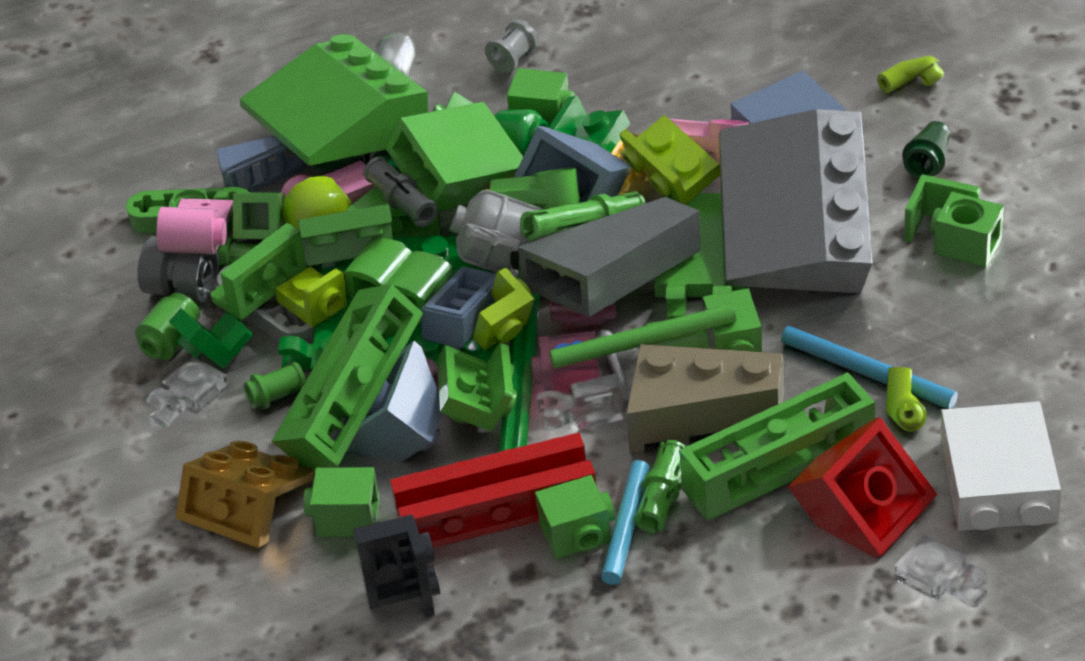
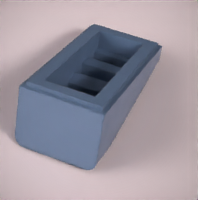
M275 136L216 149L224 187H240L248 192L255 191L308 167V164L294 152L293 157L285 158L284 151L289 148ZM276 155V161L268 162V158Z
M464 266L461 267L421 308L423 312L421 316L422 337L426 341L462 348L475 331L479 313L488 308L494 300L491 292L496 274Z

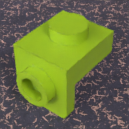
M507 268L498 271L495 277L491 295L496 302L479 313L473 338L484 350L499 341L504 344L512 340L521 331L522 327L527 324L534 298L526 283L519 278H515Z

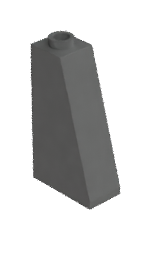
M663 197L525 243L518 247L520 279L526 283L531 292L590 317L701 251L699 210Z

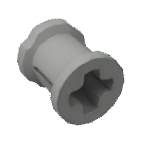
M521 19L512 20L506 27V32L500 38L490 40L485 46L487 60L494 68L503 73L512 72L517 67L518 60L525 53L534 51L539 45V37L536 31L526 21Z

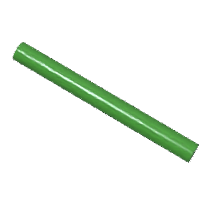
M728 304L550 350L549 357L553 369L638 348L640 344L649 345L736 322V313L733 305Z

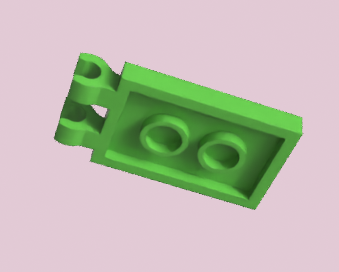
M699 193L686 204V206L699 210L701 251L654 279L655 297H666V303H668L667 320L686 315L687 297H703L747 289V287L725 286L721 193ZM669 195L668 197H666V198H669V199H671V200L676 201V200H675L674 198H672L670 195Z

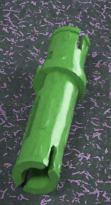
M637 191L609 197L606 194L594 195L589 201L524 212L520 218V230L524 238L528 237V241H534L645 204L646 202L644 197L639 195Z

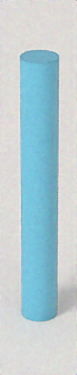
M635 460L630 465L601 575L602 580L610 585H616L621 582L635 528L634 515L637 512L644 492L642 482L644 476L650 470L649 465L641 460Z

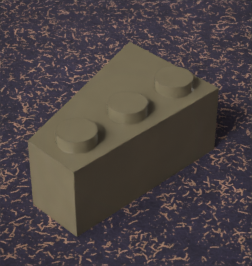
M640 344L626 413L630 453L645 451L644 444L667 440H676L683 444L690 443L689 437L722 431L782 403L784 399L783 354Z

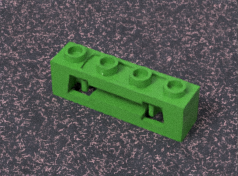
M392 284L358 290L271 442L288 456L298 459L299 465L311 469L337 467L423 312ZM394 337L388 348L389 345L384 339ZM344 415L349 418L345 426L344 421H342ZM342 429L336 442H334L329 437L332 431Z
M848 372L680 449L682 491L706 521H709L795 480L816 457L875 419V402ZM826 399L824 414L813 407L809 409V417L804 411L805 408ZM731 442L740 449V451L730 454V448L722 449V461L715 464L706 455Z

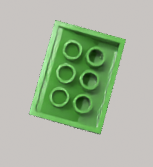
M340 34L331 37L330 41L314 44L240 98V107L310 166L385 150L400 118L428 113V91L359 41L355 36Z

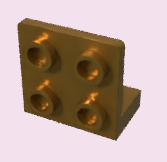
M232 441L226 447L206 452L204 456L183 464L175 519L259 548L269 541L275 497L312 481L314 470L299 465V460L292 456H272L258 451V446L253 443Z

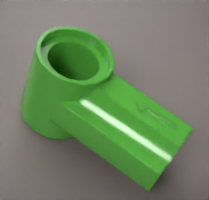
M576 168L537 172L535 176L501 178L491 180L490 190L540 207L542 210L580 203Z

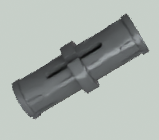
M381 156L375 157L367 163L363 175L366 177L365 179L383 193L384 200L389 206L394 209H401L419 227L429 225L436 218L438 213L437 204L416 188L417 182L410 175L399 173Z

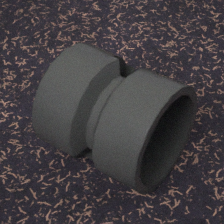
M151 236L146 240L139 257L137 269L139 287L143 293L169 297L177 291V293L186 295L192 301L207 302L211 298V292L215 290L217 284L219 255L218 251L215 254L161 253L158 250L157 237Z

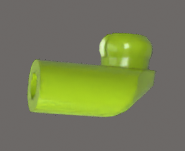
M928 55L901 61L877 76V82L883 92L890 93L919 76L924 85L931 86L943 78L944 71L938 66L940 61Z
M889 367L886 412L903 430L917 431L925 424L927 415L924 406L911 393L912 369Z

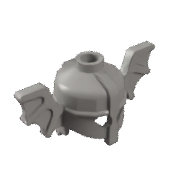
M492 190L480 191L469 201L467 207L457 206L451 221L449 231L457 233L456 245L459 257L466 263L495 273L503 268H507L517 278L519 271L512 269L510 254L512 251H518L519 246L531 242L527 240L528 237L524 238L520 230L521 215L527 211H539L542 209Z

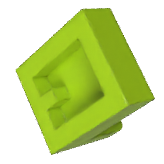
M310 266L275 288L277 302L312 328L347 306L344 274L338 269H334L323 276Z

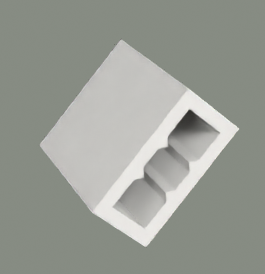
M1040 401L942 410L941 448L958 531L1058 523L1061 488Z

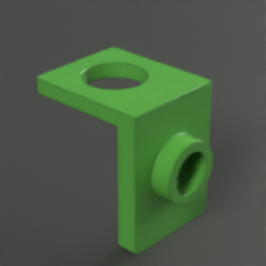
M922 174L905 208L904 241L912 242L924 215L933 216L937 207L943 208L951 192L980 199L981 188Z

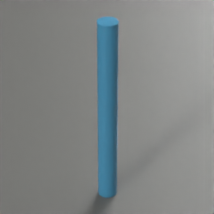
M787 326L782 333L781 342L887 385L888 368L893 366L791 326ZM912 374L911 393L914 396L946 409L954 407L958 397L956 391Z

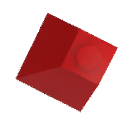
M881 417L871 420L816 457L788 486V489L817 527L873 557H880L938 495Z

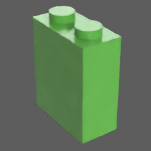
M484 102L402 117L385 147L403 174L410 175L417 182L416 188L437 204L438 212L457 208L458 205H468L469 201L480 191L490 190L491 180L513 178L523 158Z

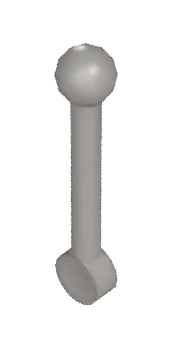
M601 330L596 334V338L612 335V333L608 330ZM616 354L607 355L619 387L617 392L618 402L621 405L628 406L632 386H628Z

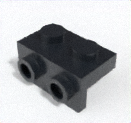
M413 514L353 529L369 608L373 609L419 597L424 616L435 615L432 596L440 595L441 593L434 565L427 566L428 563L435 562L434 551L429 533L419 534Z

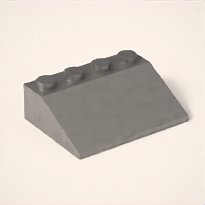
M815 109L721 129L719 131V159L725 286L861 293L872 266L861 112Z

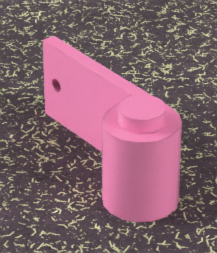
M181 198L178 207H161L157 219V246L159 252L215 254L219 245H225L227 224L233 212V200Z

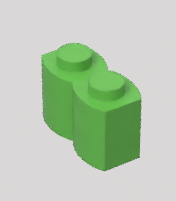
M383 237L372 238L344 271L347 295L352 299L358 290L392 284L420 310L453 276L452 266L442 257L427 252H412L401 242Z

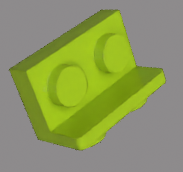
M665 114L638 137H635L627 129L619 133L625 148L621 154L626 163L631 165L636 173L643 170L650 176L648 177L649 182L662 197L670 195L677 202L686 205L720 176V164Z

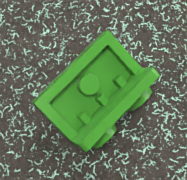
M499 342L488 362L445 345L437 358L440 412L445 413L450 419L458 423H470L492 432L501 416L507 417L511 413L517 397V392L513 390L512 376L514 366L510 363L509 346Z

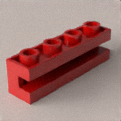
M580 432L418 473H411L406 476L390 479L397 518L413 514L419 534L428 532L432 547L436 548L538 522L535 492L592 475L596 484V475L591 461L586 460L585 445Z

